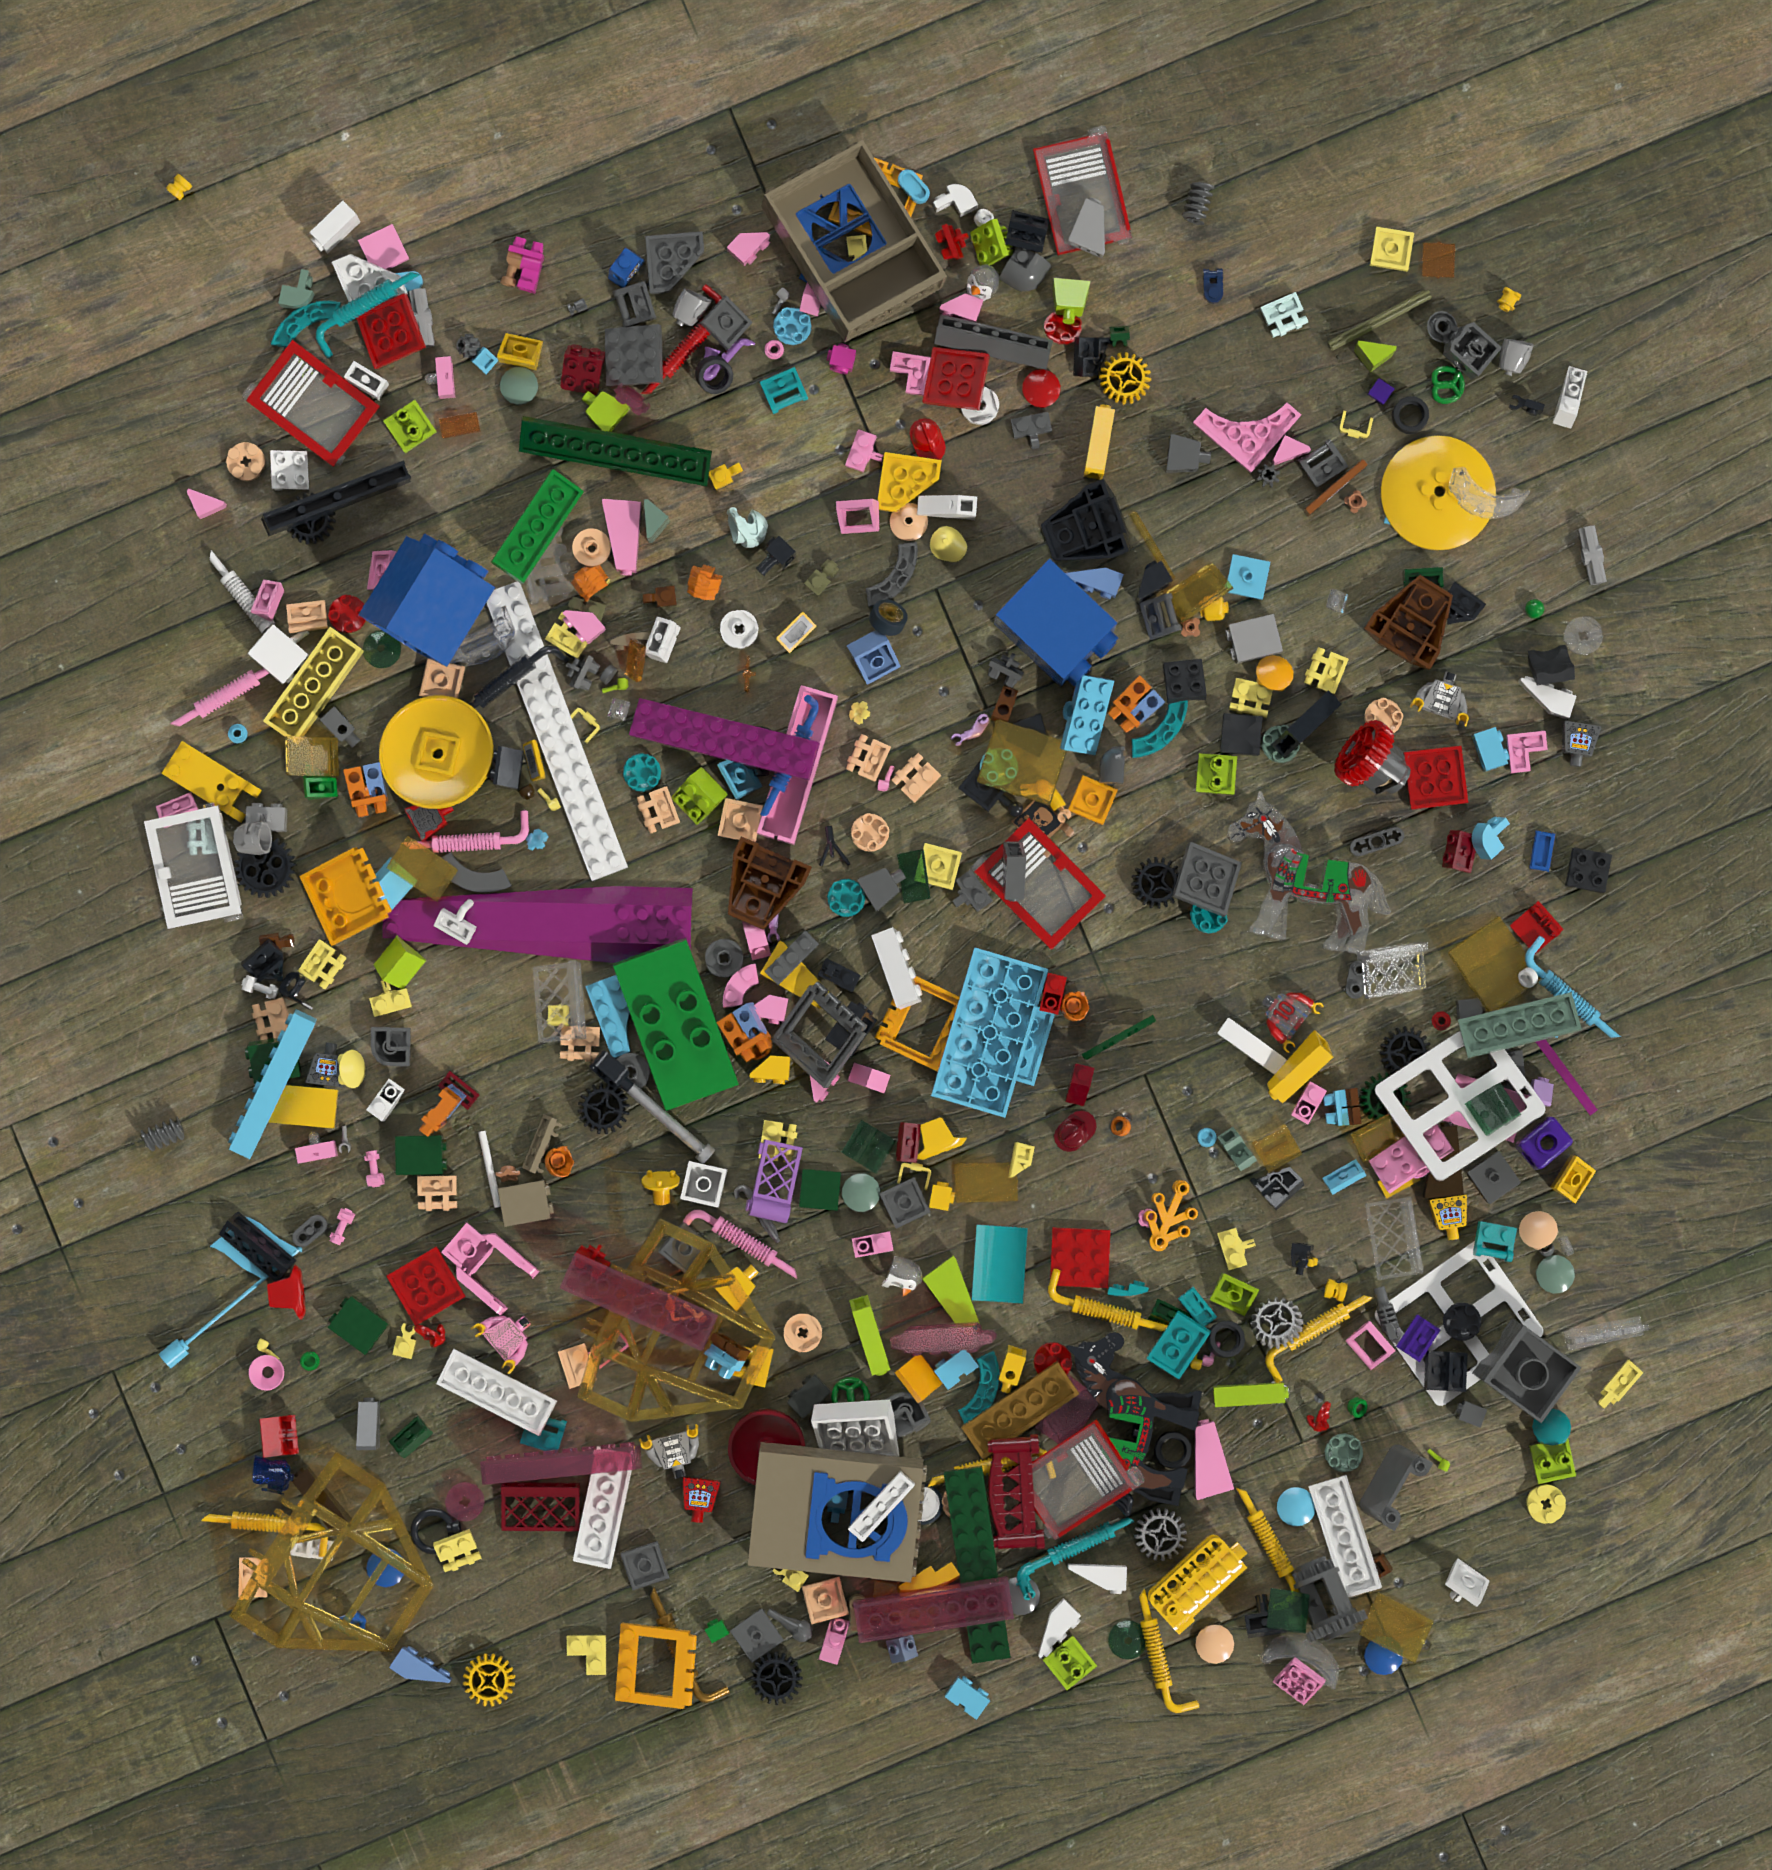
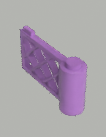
M764 1139V1143L760 1142L758 1154H761L754 1190L751 1200H747L745 1211H748L749 1216L787 1223L802 1147ZM768 1144L776 1146L779 1151L772 1158L767 1154ZM789 1149L797 1150L796 1158L789 1162L784 1153ZM781 1155L786 1165L778 1170L772 1160ZM770 1162L775 1172L766 1177L763 1173V1166ZM789 1167L792 1176L787 1181H784L779 1172ZM777 1174L782 1184L773 1189L768 1179ZM766 1181L771 1191L765 1195L758 1194L759 1185ZM785 1186L788 1191L787 1200L779 1198L775 1191Z

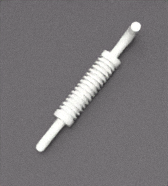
M211 550L210 561L223 576L220 580L221 583L228 589V592L235 598L262 634L265 633L272 624L275 625V622L251 613V608L256 598L244 586L245 584L237 577L235 571L228 572ZM298 632L290 639L297 643L306 637L309 632Z

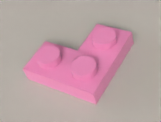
M893 351L890 372L908 374L905 393L919 396L924 395L930 357Z
M1546 731L1506 735L1510 774L1531 771L1529 752L1548 750Z

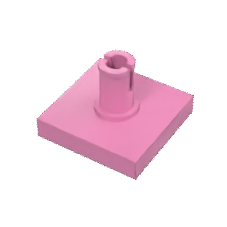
M396 551L372 552L367 590H374L395 556Z

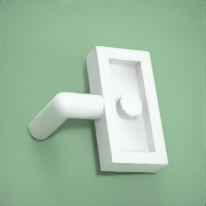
M468 899L459 908L456 915L443 908L436 919L434 927L467 945L477 927L463 918L474 902Z

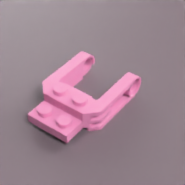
M466 1223L441 1253L456 1264L457 1279L502 1316L508 1308L477 1282L471 1274L479 1269L491 1255L494 1248L498 1249L516 1266L527 1272L532 1279L539 1273V1270L496 1233L481 1235L470 1224Z

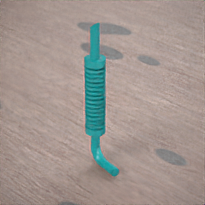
M409 272L394 282L388 279L374 287V289L372 288L358 298L348 302L345 306L343 305L333 311V317L318 326L316 331L317 343L326 358L328 359L333 356L324 338V333L327 329L336 324L342 327L349 323V321L378 306V304L380 305L397 295V288L418 277L420 274Z

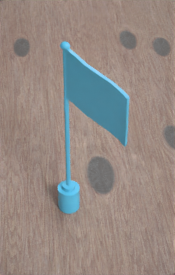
M246 1217L292 1257L299 1251L302 1252V1247H294L279 1239L261 1223ZM231 1230L227 1232L230 1236L235 1237L234 1232ZM222 1237L210 1247L225 1253L243 1269L261 1279L187 1341L176 1339L162 1350L159 1356L170 1368L174 1367L189 1354L188 1349L190 1347L188 1344L269 1277ZM242 1242L243 1246L246 1249H249V1245L245 1242ZM257 1254L258 1259L264 1262V1258ZM272 1267L273 1272L278 1270L277 1268Z

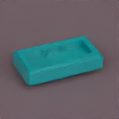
M1191 1287L1178 1298L1193 1319L1202 1326L1206 1327L1217 1318L1194 1287Z

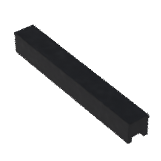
M403 460L264 513L261 521L269 537L411 482V476Z

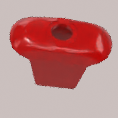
M295 1264L289 1278L267 1285L268 1301L270 1307L294 1309L298 1318L302 1320L306 1314L303 1275L301 1269Z

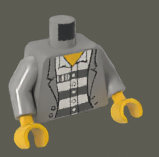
M1445 672L1443 681L1435 679L1433 682L1425 684L1418 690L1410 704V708L1413 705L1418 706L1417 712L1422 709L1451 720L1457 718L1456 725L1459 724V721H1463L1465 723L1464 726H1467L1469 720L1465 696L1461 692L1460 687L1453 685L1456 675L1450 672Z
M695 1424L694 1430L689 1429V1425H687V1431L656 1438L652 1441L649 1435H647L648 1441L643 1442L641 1438L639 1439L640 1445L646 1451L648 1457L658 1467H663L664 1470L672 1468L676 1479L686 1476L684 1465L691 1463V1459L696 1456L699 1447L698 1425Z

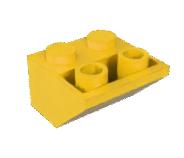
M769 1056L750 1073V1078H753V1082L766 1083V1079L773 1080V1084H785V1081H789L791 1058Z

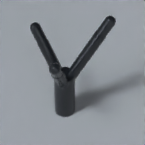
M826 826L827 844L819 865L823 866L829 850L830 857H834V849L844 862L850 865L849 860L834 841L833 827Z

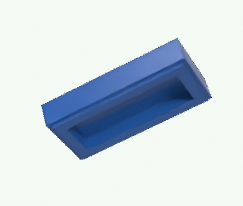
M1535 831L1529 869L1549 872L1555 839L1554 833Z

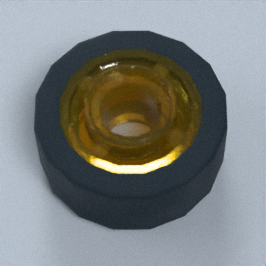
M888 599L876 602L869 615L871 626L881 634L888 636L900 634L908 620L906 610L897 602Z

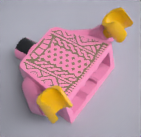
M502 1315L490 1317L480 1324H475L471 1327V1330L473 1328L478 1329L479 1333L475 1337L481 1334L484 1335L505 1360L501 1368L503 1369L506 1365L509 1366L508 1374H510L525 1355L528 1345L526 1339L528 1337L523 1331L531 1323L524 1315L516 1322L511 1317L507 1318Z

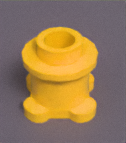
M1504 287L1501 299L1497 300L1498 307L1505 312L1513 311L1516 301H1519L1521 298V294L1508 287Z

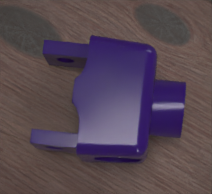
M1548 1116L1517 1141L1515 1148L1534 1170L1543 1169L1571 1146L1573 1139L1554 1117ZM1545 1136L1551 1137L1554 1143L1553 1147L1549 1150L1543 1149L1540 1144L1541 1139Z

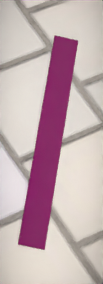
M1546 1039L1536 1041L1537 1045L1588 1114L1591 1116L1598 1109Z

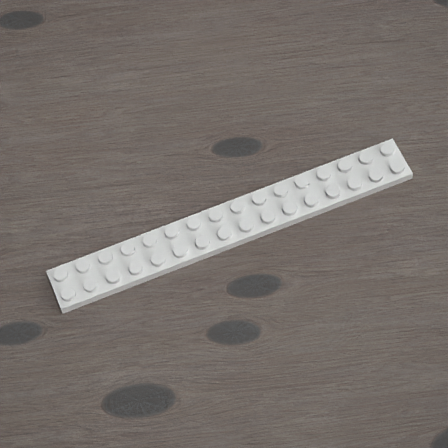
M516 581L495 589L486 603L509 664L512 666L513 663L521 659L525 654L529 657L532 656L540 648L544 647L521 584ZM545 655L535 662L536 668L533 671H530L524 678L518 680L517 685L590 878L594 881L626 869L628 866L549 657Z

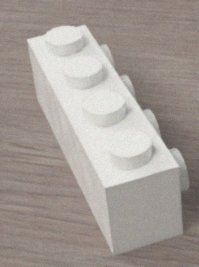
M892 927L871 935L896 1007L901 1010L921 1002L920 996L922 991L920 986L915 984L914 978L916 974L913 967H909L907 960L910 957L907 950L902 947L903 937L901 932Z

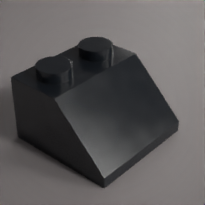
M1154 560L1146 565L1136 599L1137 604L1172 584L1173 579L1162 561L1157 563Z

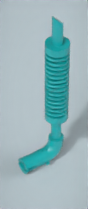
M1124 1518L1111 1525L1109 1521L1103 1523L1104 1525L1100 1524V1527L1096 1526V1529L1093 1528L1092 1531L1090 1529V1532L1085 1531L1086 1534L1083 1532L1082 1536L1079 1534V1537L1075 1536V1539L1072 1538L1071 1541L1069 1539V1542L1065 1541V1544L1061 1543V1546L1058 1544L1057 1548L1054 1546L1055 1549H1048L1049 1555L1032 1563L1024 1564L1017 1572L1016 1586H1019L1024 1599L1030 1600L1028 1592L1032 1598L1036 1595L1030 1584L1031 1579L1029 1577L1031 1573L1035 1572V1569L1050 1562H1053L1055 1566L1059 1564V1561L1063 1562V1559L1066 1560L1067 1557L1069 1559V1556L1073 1557V1554L1076 1556L1077 1552L1080 1554V1551L1084 1552V1549L1088 1550V1547L1090 1549V1546L1094 1547V1544L1098 1545V1542L1101 1544L1102 1540L1105 1542L1104 1539L1109 1540V1537L1110 1539L1115 1537L1114 1531L1133 1523L1134 1520Z

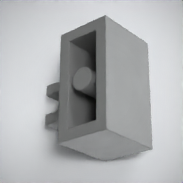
M252 803V806H246V823L263 821L269 825L271 832H287V809L282 807L283 804H271V807H263L262 803Z

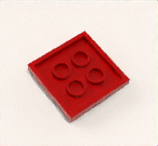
M405 293L375 306L356 318L374 369L382 368L426 348L409 298Z
M933 347L922 402L930 405L980 411L990 355L988 353Z
M1462 746L1404 752L1406 765L1411 770L1407 780L1410 810L1469 803Z
M1052 1227L1050 1279L1053 1269H1058L1061 1272L1057 1286L1108 1288L1111 1230Z
M437 1246L386 1276L415 1326L466 1297Z

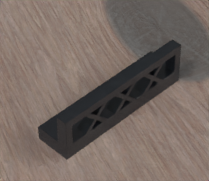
M236 1212L229 1218L218 1234L275 1282L280 1281L297 1261L240 1212ZM228 1228L234 1232L235 1237L230 1236L226 1232ZM242 1242L247 1243L249 1245V1249H246L243 1246ZM257 1254L264 1258V1262L258 1259ZM272 1267L280 1271L279 1275L273 1272Z

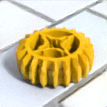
M1125 352L1124 358L1118 353V360L1111 356L1112 364L1106 361L1104 364L1107 368H1101V372L1106 375L1099 376V379L1105 380L1100 383V387L1107 386L1103 393L1110 392L1108 399H1112L1115 396V403H1118L1119 398L1122 399L1123 405L1126 404V399H1129V403L1133 404V397L1139 401L1141 399L1139 394L1142 396L1146 395L1143 389L1150 388L1145 382H1151L1150 377H1145L1151 373L1150 370L1144 371L1148 366L1147 363L1140 365L1143 359L1140 357L1135 361L1136 354L1128 358V352ZM1128 364L1123 371H1113L1118 365ZM1133 367L1138 370L1141 381L1132 375ZM1129 370L1128 379L1130 380H1127L1122 387L1123 378L1120 377H1124ZM1109 376L1114 377L1113 379L1118 381V391L1111 385ZM1127 386H1138L1133 392L1123 393Z
M487 1653L484 1654V1660L477 1656L478 1663L471 1660L470 1664L473 1668L469 1666L465 1668L466 1671L470 1672V1674H463V1678L469 1679V1681H464L463 1685L470 1686L465 1692H473L469 1697L470 1699H473L475 1696L478 1697L475 1702L476 1704H479L481 1699L484 1700L483 1706H486L488 1701H490L491 1707L494 1706V1700L501 1704L502 1700L500 1697L507 1700L508 1695L505 1692L510 1694L513 1692L508 1686H515V1682L510 1681V1679L515 1678V1674L509 1675L513 1667L507 1669L505 1666L508 1665L509 1661L507 1660L502 1664L501 1660L503 1657L500 1656L498 1660H495L494 1653L491 1655V1659H488ZM491 1664L498 1668L493 1672H488L480 1666ZM475 1671L479 1673L481 1678V1684L477 1688L474 1685L473 1679ZM501 1672H503L505 1677L503 1689L497 1682V1676ZM496 1673L492 1680L493 1684L489 1683L482 1686L486 1681V1675L489 1677ZM485 1688H491L498 1694L485 1695L481 1692Z

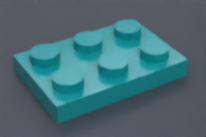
M1177 1311L1146 1359L1180 1379L1211 1331L1182 1312Z

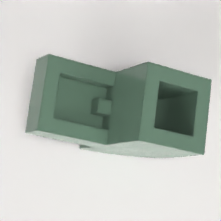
M301 269L297 288L282 285L278 302L280 307L296 310L311 303L315 294L313 291L308 290V288L312 287L313 277H311L308 270Z
M1231 1127L1217 1137L1231 1161L1240 1171L1250 1167L1251 1164L1257 1161L1234 1127Z

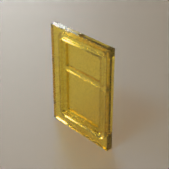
M1378 1593L1368 1613V1619L1364 1621L1359 1635L1415 1663L1434 1621Z

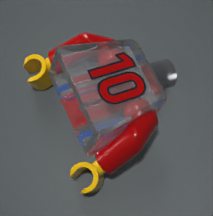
M1289 992L1286 995L1280 993L1276 999L1267 995L1262 1001V1004L1269 1008L1265 1015L1268 1018L1266 1023L1270 1034L1279 1044H1283V1049L1287 1053H1290L1286 1049L1287 1044L1290 1043L1295 1048V1044L1287 1040V1038H1292L1310 1012L1320 1014L1315 1010L1316 1005L1321 1008L1324 1007L1322 1003H1314L1311 998L1302 993Z

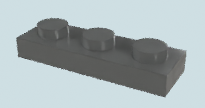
M805 930L764 972L779 985L819 943Z

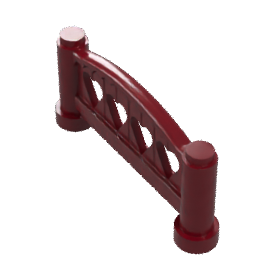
M1030 1434V1437L991 1439V1441H988V1453L992 1452L993 1457L989 1471L988 1496L991 1515L998 1534L993 1536L994 1548L1037 1547V1549H1045L1044 1529L1036 1530L1031 1454L1039 1453L1038 1434ZM1007 1457L1018 1463V1465L1009 1472L1004 1473L1001 1470L1003 1466L1001 1459ZM1008 1476L1020 1484L1005 1492L1003 1490L1005 1484L1002 1482V1479ZM1009 1495L1021 1503L1010 1511H1006L1004 1509L1006 1503L1003 1498ZM1007 1514H1010L1022 1522L1011 1530H1007L1005 1528L1007 1522L1004 1518Z

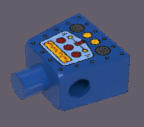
M625 248L610 267L608 279L620 288L626 287L645 260L630 249Z

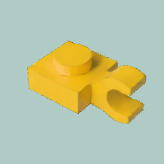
M740 463L728 469L723 464L711 470L709 476L715 489L718 490L733 483L732 476L743 472Z

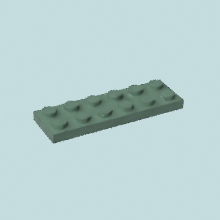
M1572 992L1458 1020L1467 1058L1582 1030Z

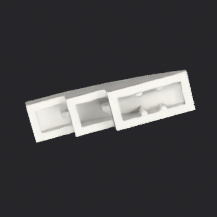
M1227 1018L1217 1032L1218 1035L1274 1075L1287 1061V1059L1230 1018Z

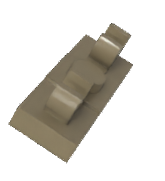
M543 1114L523 1163V1169L532 1173H536V1171L543 1173L544 1170L539 1168V1163H545V1159L542 1156H544V1153L549 1148L550 1136L558 1137V1134L554 1133L553 1129L555 1126L562 1127L561 1123L556 1122L557 1119Z

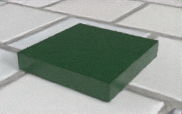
M803 1169L799 1207L838 1211L841 1172Z

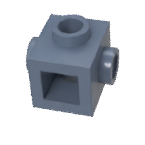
M898 1632L892 1635L893 1638L886 1640L892 1663L907 1661L918 1656L912 1633L904 1635V1632Z

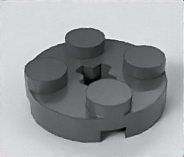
M720 939L711 943L707 948L705 962L712 974L718 977H731L741 969L743 953L736 942L729 939ZM725 953L729 954V962H724L722 964L720 962L721 958L719 957V955H724Z
M626 1053L617 1058V1061L627 1070L628 1067L636 1070L633 1078L629 1076L627 1078L641 1089L647 1084L650 1077V1068L643 1057L635 1053Z

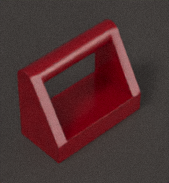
M899 1122L895 1161L917 1163L921 1124Z

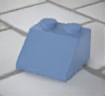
M876 630L847 645L867 685L901 667L887 637Z

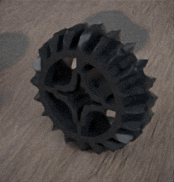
M303 493V498L308 497L306 493ZM296 496L297 501L301 500L299 496ZM332 512L311 520V525L309 522L300 524L307 525L310 534L299 531L296 526L287 529V532H294L291 537L293 539L298 537L299 543H302L305 538L306 545L310 544V539H312L313 544H317L316 538L323 542L324 538L322 535L325 534L329 537L330 534L327 530H334L330 523L334 524L336 520L330 517L335 516L336 513ZM325 519L321 529L316 532V524Z
M1154 857V863H1151L1150 858L1146 859L1147 866L1143 862L1140 863V866L1143 868L1142 870L1135 868L1139 875H1132V878L1136 879L1137 882H1132L1131 886H1137L1138 889H1134L1132 892L1133 894L1140 893L1136 898L1137 900H1140L1142 897L1145 899L1142 905L1149 901V908H1153L1154 903H1156L1157 909H1160V903L1163 902L1166 908L1168 907L1167 900L1172 904L1175 902L1172 894L1179 872L1175 874L1174 871L1177 870L1178 866L1169 867L1172 864L1171 860L1167 865L1164 864V857H1162L1161 863H1158L1157 857ZM1153 867L1163 868L1157 876L1145 872ZM1167 872H1169L1173 880L1172 888L1164 881ZM1161 875H1163L1160 881L1162 887L1158 886L1152 891L1154 887V882L1152 880L1154 878L1156 880ZM1142 877L1150 884L1147 894L1142 888ZM1157 890H1162L1169 894L1160 899L1152 898V895Z
M1403 1026L1401 1033L1397 1027L1395 1028L1396 1035L1392 1031L1388 1032L1391 1039L1388 1037L1383 1038L1387 1045L1380 1044V1047L1385 1048V1051H1380L1379 1054H1385L1386 1058H1382L1381 1062H1388L1384 1066L1385 1069H1388L1390 1066L1392 1067L1390 1074H1394L1396 1070L1402 1069L1393 1062L1391 1056L1400 1057L1403 1067L1410 1063V1058L1413 1055L1422 1056L1430 1051L1426 1050V1047L1431 1044L1430 1042L1424 1044L1423 1041L1427 1039V1036L1425 1035L1420 1038V1030L1413 1034L1414 1027H1411L1409 1032H1407V1027ZM1402 1036L1400 1048L1390 1050L1393 1042ZM1408 1037L1413 1038L1419 1044L1420 1049L1412 1048ZM1403 1047H1406L1407 1050L1415 1051V1053L1407 1055V1058H1405L1404 1054L1396 1052L1404 1050Z
M600 1082V1089H597L596 1085L593 1084V1092L587 1088L585 1091L589 1095L587 1097L585 1095L580 1096L582 1099H585V1102H578V1105L583 1106V1109H579L578 1113L584 1112V1116H581L579 1119H587L584 1126L587 1127L591 1124V1132L597 1127V1134L601 1133V1129H604V1133L608 1134V1128H611V1131L614 1133L616 1132L615 1125L618 1128H622V1125L619 1123L620 1120L627 1122V1119L622 1116L623 1114H630V1112L624 1111V1108H629L630 1104L623 1103V1101L628 1100V1097L621 1098L620 1096L624 1091L621 1090L616 1093L617 1089L613 1088L611 1090L608 1084L606 1088H603V1083ZM604 1092L600 1103H589L593 1096ZM610 1094L616 1097L620 1109L614 1108L609 1104ZM602 1103H606V1107L614 1111H605L606 1114L602 1116V1110L594 1106H602ZM588 1108L598 1112V1123L591 1119ZM608 1114H618L613 1122L603 1125Z
M777 1651L774 1654L775 1658H772L770 1653H767L768 1660L761 1656L762 1664L755 1662V1666L759 1669L751 1670L753 1674H757L750 1677L751 1681L757 1682L753 1683L751 1687L759 1688L756 1690L755 1695L763 1693L760 1700L763 1701L766 1696L769 1697L768 1704L771 1703L772 1699H775V1705H778L779 1699H782V1703L785 1704V1697L787 1696L790 1700H793L791 1692L797 1695L799 1692L795 1687H802V1684L797 1682V1680H803V1676H797L798 1673L802 1672V1669H795L794 1667L798 1665V1662L796 1661L791 1664L790 1662L793 1657L790 1656L786 1660V1653L784 1652L781 1658H778ZM773 1663V1672L761 1675L762 1670L767 1665ZM779 1663L786 1665L792 1675L783 1674L780 1671ZM776 1669L778 1676L782 1677V1680H779L777 1688L775 1680L771 1679V1676L774 1677ZM761 1681L771 1683L774 1693L767 1691ZM793 1681L788 1690L780 1693V1685L782 1683Z

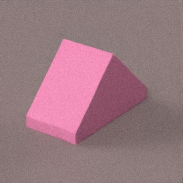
M1285 435L1272 464L1277 465L1310 453L1311 449L1309 446Z
M191 489L187 490V494L200 519L226 508L227 504L224 501Z
M854 1063L848 1081L885 1093L890 1075Z

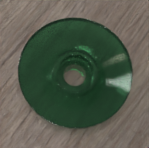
M378 630L371 633L365 639L363 655L366 661L373 667L388 668L398 661L401 655V644L384 631ZM380 645L385 647L383 652L378 651Z
M1124 1620L1113 1626L1109 1633L1108 1643L1111 1651L1117 1657L1129 1660L1143 1653L1147 1643H1145L1146 1639H1144L1145 1635H1143L1144 1632H1142L1143 1628H1141V1625L1131 1620ZM1126 1637H1130L1132 1639V1642L1130 1644H1126L1124 1642Z

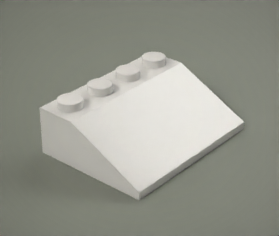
M890 1400L814 1404L811 1422L819 1448L899 1456L895 1419Z

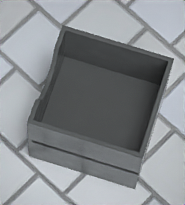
M1511 1319L1502 1331V1336L1496 1347L1485 1359L1480 1361L1472 1374L1529 1416L1542 1423L1582 1367L1526 1326Z

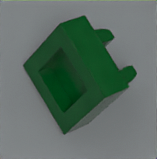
M1109 327V335L1113 347H1116L1118 340H1122L1123 346L1126 347L1127 340H1130L1129 327Z

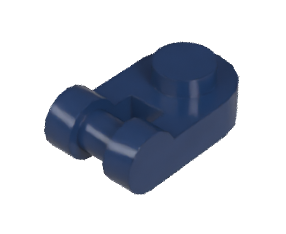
M1218 268L1215 271L1203 269L1204 298L1211 304L1218 303L1223 297L1222 268ZM1216 278L1217 283L1210 284L1209 279Z

